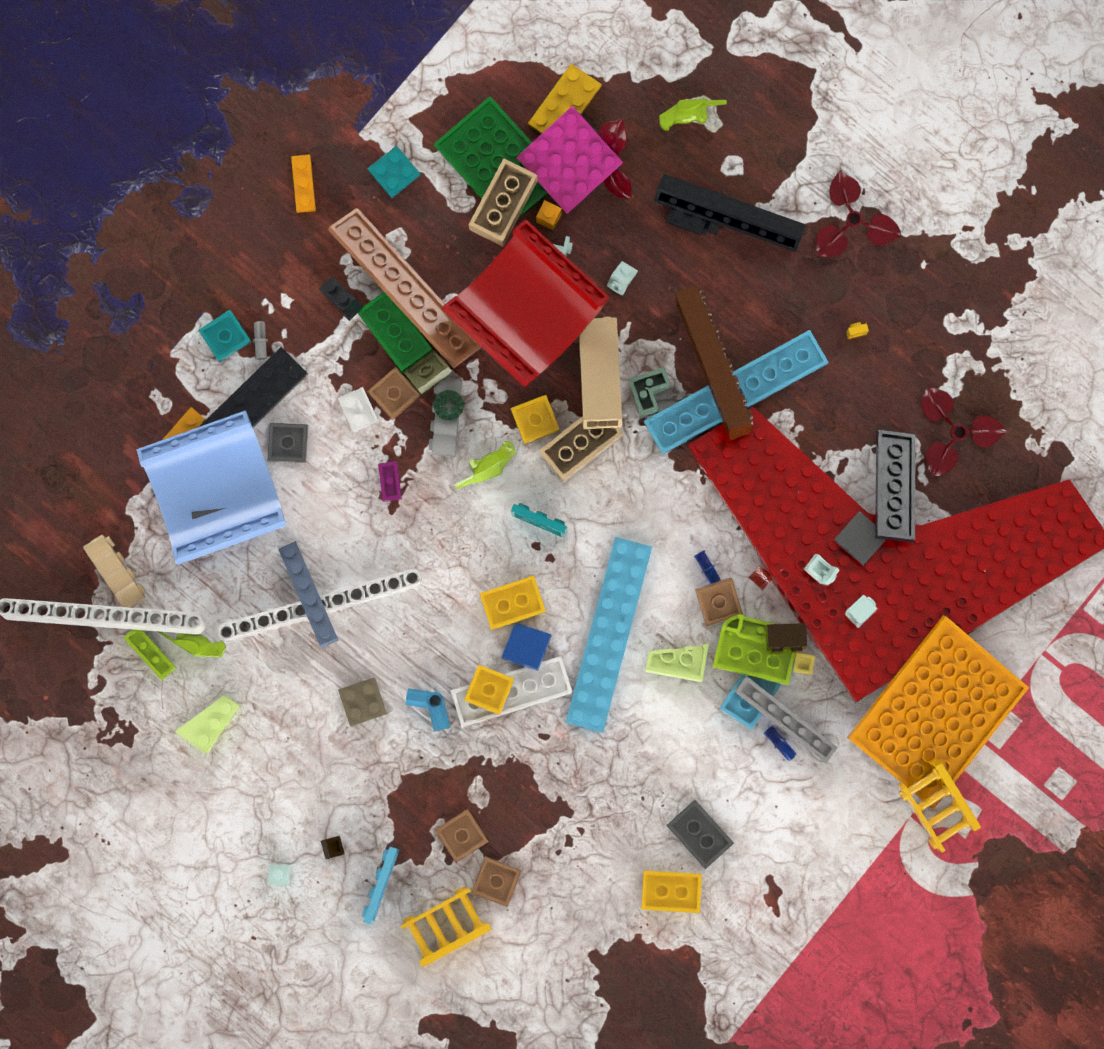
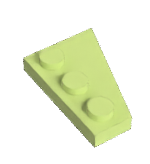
M709 644L649 651L645 672L702 682Z
M223 695L175 732L207 754L241 706Z

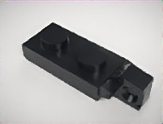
M674 208L670 209L666 223L700 236H706L707 232L717 235L719 225Z

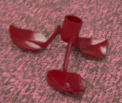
M624 119L608 121L600 127L601 138L618 157L620 156L619 151L623 150L627 144ZM616 169L604 180L606 188L613 195L620 198L632 197L631 181L624 171Z
M839 171L833 178L829 195L835 205L841 206L846 204L850 213L846 217L847 224L840 232L833 225L825 226L818 232L816 254L822 257L837 256L847 248L848 238L843 233L849 226L854 228L863 224L868 227L867 237L871 243L877 246L887 245L901 237L900 228L889 216L876 214L872 216L871 224H868L862 220V215L858 211H853L849 203L858 200L861 188L854 178L843 171Z
M928 387L922 397L924 415L931 421H937L942 417L952 426L950 430L952 440L947 446L943 443H934L927 449L926 463L932 476L943 475L954 468L958 461V453L956 450L951 449L950 446L956 440H963L967 434L973 433V442L979 447L987 448L996 444L1007 433L1006 428L999 421L989 416L975 418L972 421L973 430H967L964 425H955L945 415L952 411L954 405L950 394L940 389Z

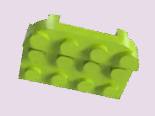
M739 614L730 617L724 622L720 631L712 668L788 686L796 653H791V650H783V653L778 654L767 651L765 627L767 624L774 623Z

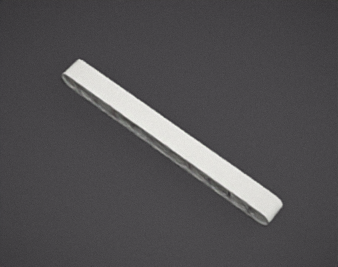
M409 569L320 595L321 601H324L325 610L328 614L414 589L421 584L422 579L417 570ZM416 574L418 576L417 581L413 584L407 581L408 576ZM393 579L399 581V586L396 589L389 587V582ZM373 585L381 587L378 594L371 593L370 589ZM355 590L362 592V597L358 600L352 598V593ZM338 595L343 596V603L335 605L334 598ZM301 601L223 623L218 627L217 633L223 641L232 642L304 621L308 617L306 613L303 616L297 615V609L302 606ZM281 612H287V619L279 621L278 615ZM268 617L269 624L265 627L260 626V619ZM245 622L250 623V630L242 632V624ZM225 628H231L232 634L230 637L225 638L223 636Z
M8 598L0 600V615L7 620L200 634L206 627L202 617L194 612ZM10 606V610L4 613V608ZM29 607V611L26 614H22L23 609ZM48 608L47 613L41 616V611ZM67 610L65 616L59 617L61 611ZM85 611V616L78 618L80 612ZM100 613H104V617L97 620V616ZM119 614H123V618L120 621H116V617ZM140 615H141V616H142L141 621L138 622V623H135V622H134L135 618H136L137 616H140ZM161 617V621L158 624H153L155 618ZM179 618V624L173 626L172 622ZM194 620H199L197 626L191 627V623Z

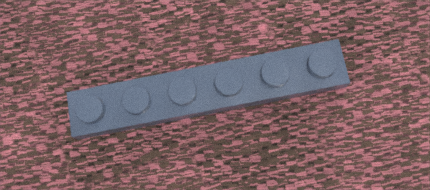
M296 541L279 548L280 555L320 647L323 648L339 641Z

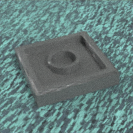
M270 423L267 460L272 462L306 463L308 424Z
M858 512L834 539V542L861 565H864L886 539L875 538V524L861 512Z

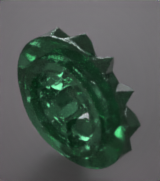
M445 390L436 396L433 404L434 411L442 420L451 421L457 419L463 413L464 401L459 393ZM447 398H449L451 404L455 405L451 407L450 413L447 408L440 407L447 404Z

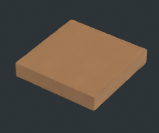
M397 367L393 368L367 391L392 421L421 396Z
M731 577L695 589L706 626L727 620L739 614L743 615Z
M468 809L435 830L456 863L489 842Z
M485 856L471 893L508 907L522 870Z

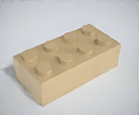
M503 159L469 223V230L503 247L538 182V175Z
M582 416L540 449L539 455L560 481L565 483L622 438L623 432L620 428L583 429Z

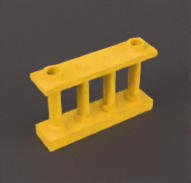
M936 759L930 763L933 768L931 770L932 773L909 788L902 783H899L898 786L901 790L899 791L901 798L905 802L908 801L929 835L930 839L928 842L934 850L938 849L943 853L945 849L941 844L965 827L976 831L981 826L944 765ZM935 779H940L943 784L941 789L917 804L912 795ZM945 795H950L953 800L951 805L929 820H926L921 811ZM955 811L961 813V821L936 836L931 828Z
M464 886L454 892L456 895L415 918L411 915L403 920L404 924L401 925V928L409 927L422 952L421 956L423 959L419 960L422 968L492 930L489 922L486 924L483 921L481 922L467 896V893L472 891L471 888L466 889ZM460 898L474 924V931L468 934L461 927L449 904ZM440 908H443L457 934V940L452 943L446 940L432 914ZM424 917L427 919L440 944L438 945L440 949L434 953L432 950H429L415 922Z

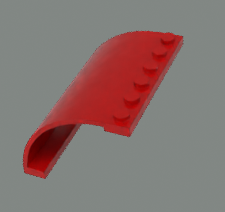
M527 220L514 228L512 232L514 234L513 238L481 275L459 295L453 297L442 307V310L524 387L542 374L566 351L610 298Z

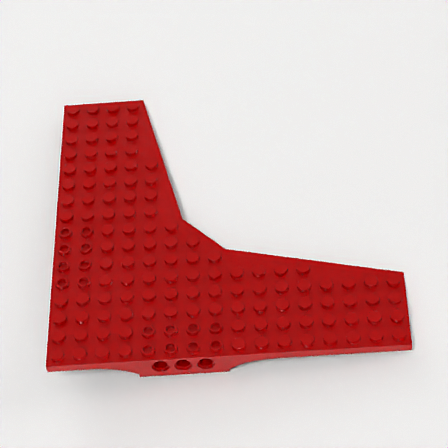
M753 406L747 409H750L754 419L752 433L730 440L725 426L722 424L688 444V448L754 547L773 584L798 622L806 623L807 636L827 659L855 703L891 682L943 615L969 635L1005 610L1104 550V528L1069 479L924 525L915 524V541L913 543L885 540L864 565H861L834 542V539L858 512H861L874 524L875 514L868 513ZM815 554H819L832 567L839 569L836 579L829 585L820 584L804 570ZM865 595L876 603L875 607L877 610L857 628L845 613L859 598Z

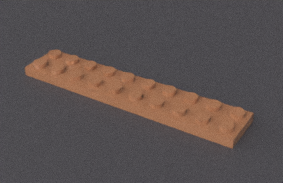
M358 208L329 227V232L453 368L481 348L469 334L442 310L444 302Z

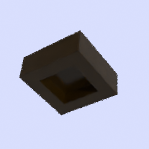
M340 836L321 841L326 860L345 854Z

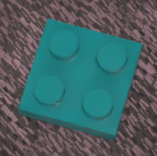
M397 145L367 168L391 198L421 176L420 172Z
M228 310L198 330L219 363L251 343L231 310Z

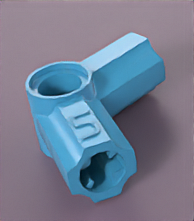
M408 688L405 705L428 708L434 731L450 728L445 701L440 693ZM433 696L440 697L441 702L438 706L431 705L430 700Z

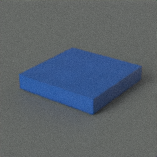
M515 623L502 659L538 671L552 635Z

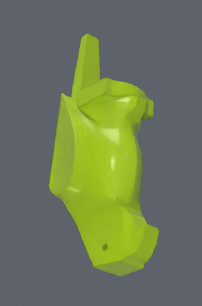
M707 99L680 100L675 106L659 115L660 127L665 131H669V127L674 124H687L693 121H697L700 124L706 123V107L724 105L727 101Z
M504 441L499 450L488 453L479 460H469V465L474 475L455 484L456 489L472 483L478 484L501 475L507 463L516 454L513 444L509 441Z
M156 631L197 658H222L226 651V644L222 640H220V643H211L201 634L178 633L176 639H173L163 632Z

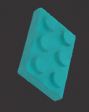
M522 503L518 505L513 504L511 509L513 517L565 538L567 526L564 525V521L554 518V521L548 519L547 514L541 511L534 513L529 510L530 507Z

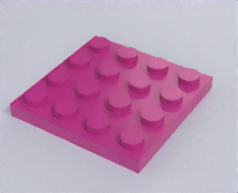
M573 106L516 157L528 171L538 175L537 181L567 214L624 163Z

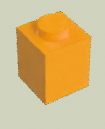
M544 200L536 216V222L554 230L562 214V208Z

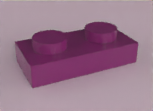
M397 461L378 463L383 502L402 500Z

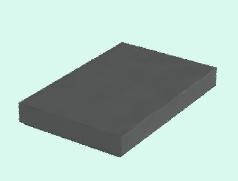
M696 800L691 802L666 825L704 869L708 868L734 844Z

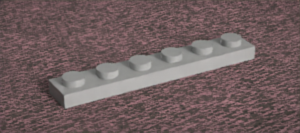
M745 676L734 691L823 762L827 763L838 747L747 676Z

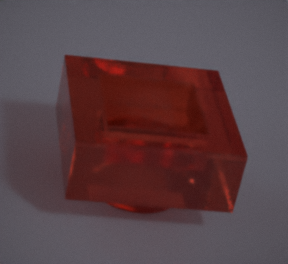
M760 566L748 577L761 590H764L773 579Z

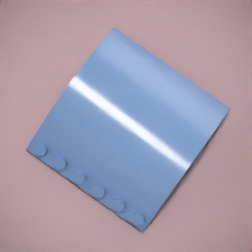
M246 410L137 449L139 462L145 468L158 501L177 565L287 526L271 475ZM225 508L192 520V512Z

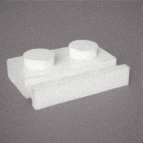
M363 387L338 398L353 433L379 422Z

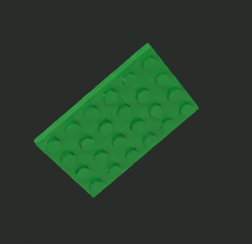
M489 96L433 145L482 200L503 159L526 169L516 157L532 142ZM537 182L518 220L549 194L539 182Z

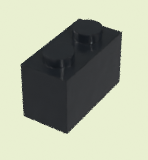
M333 276L319 288L325 299L348 321L363 309L358 300Z

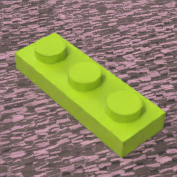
M132 629L124 637V640L162 681L177 668L143 630Z

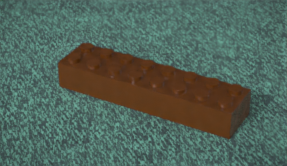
M697 285L675 292L676 306L729 439L733 440L752 433V426H754L753 415L750 409L746 410L747 401L743 392H739L740 384L737 376L732 375L733 366L731 360L726 358V348L723 341H719V331L716 323L712 324L711 310L709 306L705 307L706 299L702 289L698 290Z

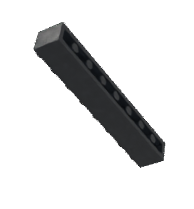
M663 174L654 198V202L794 252L797 251L806 226L804 223Z

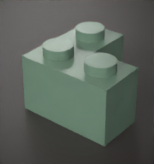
M665 367L628 379V386L640 419L658 413L659 408L654 394L670 389L671 385Z

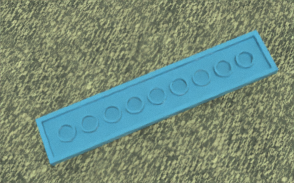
M808 330L737 369L732 375L737 376L740 384L739 392L744 393L747 401L746 406L749 408L827 365L829 362L813 334ZM709 386L644 420L645 426L662 455L723 422Z
M615 537L566 719L568 724L602 733L604 731L652 546Z

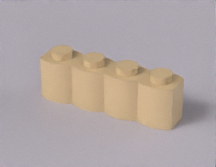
M102 534L83 548L121 606L133 608L146 599L144 594L147 592L140 583L136 584L134 580L136 576L131 568L126 569L124 566L125 559L122 554L114 551L113 547L115 544L112 539Z

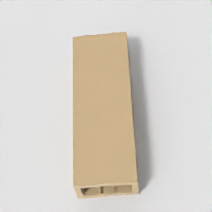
M594 318L579 336L583 429L621 428L622 407L617 318Z

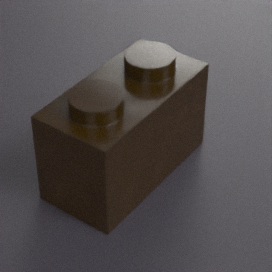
M806 623L767 624L765 627L767 651H772L774 654L783 653V650H791V653L803 652V649L807 648Z

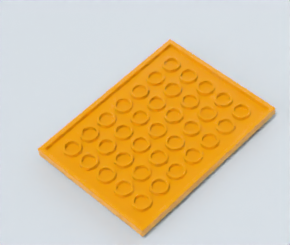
M943 615L847 736V739L907 788L932 773L931 770L933 768L930 763L936 759L944 765L955 783L1029 687L948 617ZM935 779L914 794L923 801L939 791L943 784L940 779ZM939 799L929 807L934 809L941 801V799Z

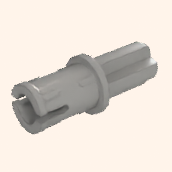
M257 321L254 323L255 339L253 340V343H255V359L264 360L267 359L266 342H268V339H266L265 322Z

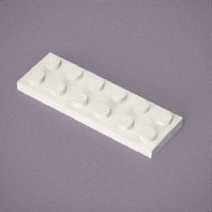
M561 656L543 661L538 671L524 667L505 673L504 675L515 680L500 715L464 701L470 685L450 690L462 728L573 693Z

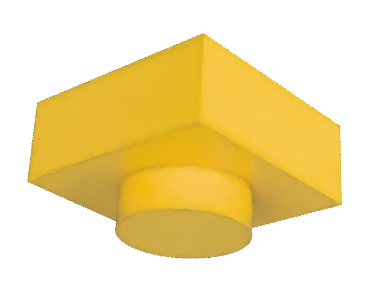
M861 322L851 324L850 328L846 331L848 339L867 335L869 331L867 323L862 325Z

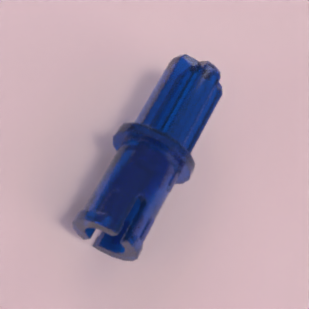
M705 550L696 554L694 558H696L702 569L701 573L705 574L709 583L721 581L714 568L715 565H712Z
M773 725L763 733L773 743L774 748H777L788 761L796 757V752L785 741L786 738H783Z

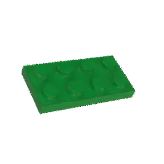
M385 292L370 301L357 313L401 372L432 351V348L414 324Z

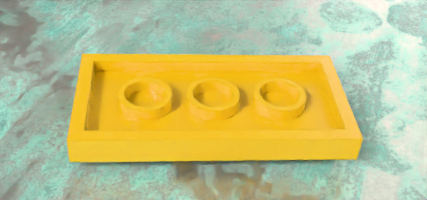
M570 64L528 122V125L542 134L571 106L582 115L602 87V84L573 64Z

